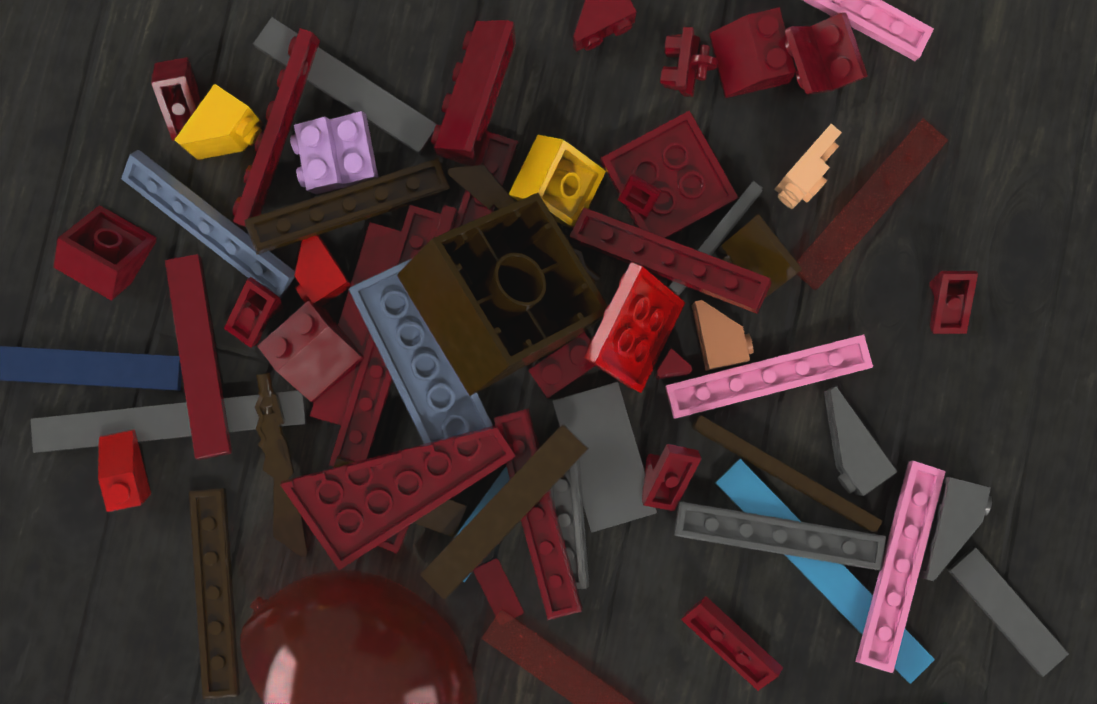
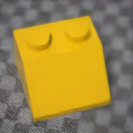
M214 84L174 141L197 160L245 151L248 145L252 146L256 143L258 135L262 132L261 127L263 123L249 106Z
M537 135L509 195L520 201L539 193L555 221L573 229L583 208H589L606 171L565 140Z

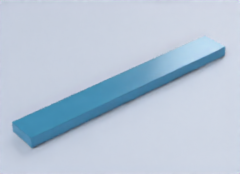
M738 459L715 482L742 512L800 521L741 459ZM785 555L863 635L873 595L843 564ZM904 629L894 669L911 684L935 659Z

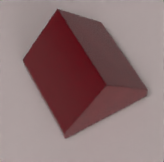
M631 174L618 200L647 217L662 190Z
M671 348L656 370L655 378L658 380L687 376L692 372V367Z

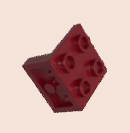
M839 13L812 26H791L785 29L787 37L785 39V46L789 55L794 57L798 69L796 72L798 84L805 90L807 95L831 92L868 77L847 13Z

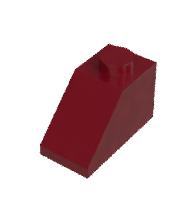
M188 57L155 63L151 79L153 90L172 141L175 140L201 103L198 85Z

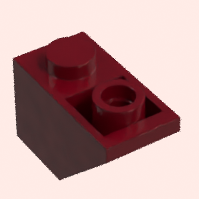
M585 0L573 36L575 51L577 52L583 48L586 51L594 49L603 42V38L613 33L615 36H619L629 31L633 27L632 24L635 23L637 13L631 0Z

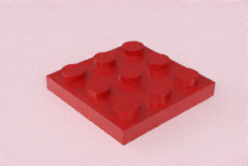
M631 262L626 273L622 275L619 281V287L611 304L604 311L603 320L595 336L591 338L584 358L630 389L642 393L685 302L643 266Z

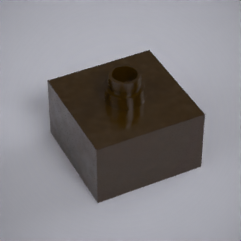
M539 193L432 238L397 274V277L469 396L568 344L601 320L608 306Z

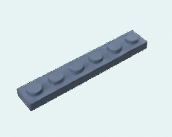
M137 150L129 155L121 178L123 181L246 277L254 278L280 299L286 295L295 277V271L270 251L256 255L247 233L143 152Z

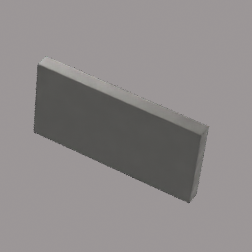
M618 382L554 400L553 405L559 425L565 424L589 448L580 458L583 507L591 533L656 514V508L644 506L642 503L645 471Z

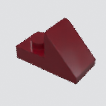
M941 271L929 282V287L935 297L930 321V329L933 334H967L978 277L977 271Z
M250 277L247 279L224 329L252 348L259 342L270 318L280 312L284 305L276 294Z
M666 444L661 456L648 454L642 495L643 505L675 511L702 459L699 451Z

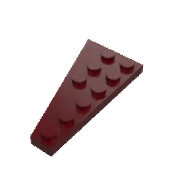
M497 425L281 481L280 486L338 570H341L513 459L516 455Z

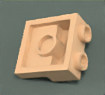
M833 124L829 125L774 189L779 193V200L787 207L793 209L802 199L808 203L827 182L823 175L830 167L825 162L839 147L834 141L842 133Z

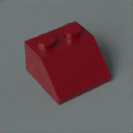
M780 7L745 15L709 34L714 57L718 60L717 69L725 98L789 84L796 73L793 57L789 55L785 46V39L787 37Z
M99 205L58 237L53 268L112 301L133 282L155 245L157 237Z
M307 301L257 346L273 368L313 403L364 358L327 310L311 301Z

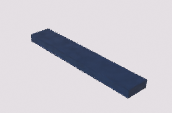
M0 346V381L181 391L182 370L179 356Z

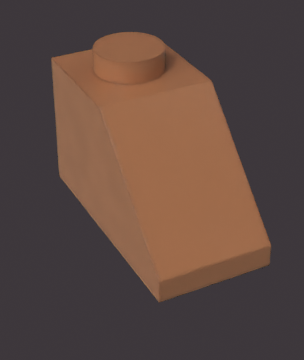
M703 300L695 301L692 304V310L705 370L708 371L750 361L749 354H753V344L750 334H744L743 326Z

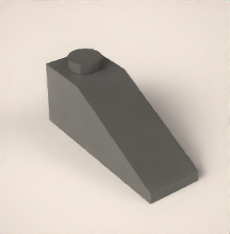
M832 387L824 392L835 465L841 474L838 476V480L849 494L854 492L855 495L864 496L897 473V471L839 389Z
M944 477L918 577L934 581L984 520V515L987 516L992 506V496L989 495L991 487Z

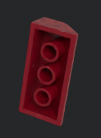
M509 20L476 21L473 31H467L462 47L466 53L463 62H457L455 65L452 81L456 83L452 94L447 93L444 98L442 112L445 113L442 125L437 124L435 126L431 139V144L435 145L434 149L437 156L474 166L516 44L514 22Z

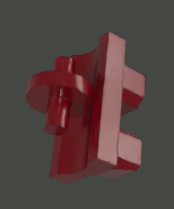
M683 27L682 34L666 36L665 54L668 57H679L678 67L663 66L661 71V84L665 88L679 90L684 97H693L696 79L706 80L707 71L715 70L718 64L716 58L709 56L710 46L700 45L701 38L694 35L693 27Z

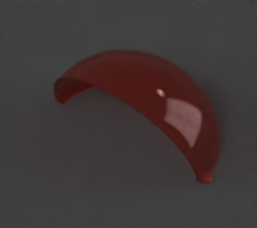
M354 570L323 571L307 575L289 583L274 593L268 600H263L259 596L250 605L254 611L242 628L240 636L241 652L250 680L264 704H477V693L472 669L465 651L452 629L425 600L392 580Z

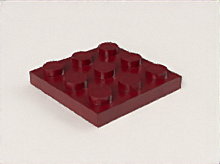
M690 110L601 157L600 160L619 195L622 193L631 174L662 190L647 217L631 207L625 206L637 228L666 239L738 200L736 192Z

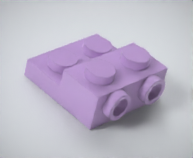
M360 111L334 119L322 117L294 125L295 134L291 135L290 142L294 153L300 155L302 165L297 168L296 173L300 185L306 187L307 191L320 194L378 177L367 116L364 112Z

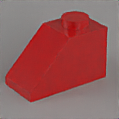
M319 235L302 240L294 275L299 285L295 289L305 303L311 301L319 306H323L350 288L351 283Z
M135 429L99 437L98 481L107 512L140 506L151 495Z

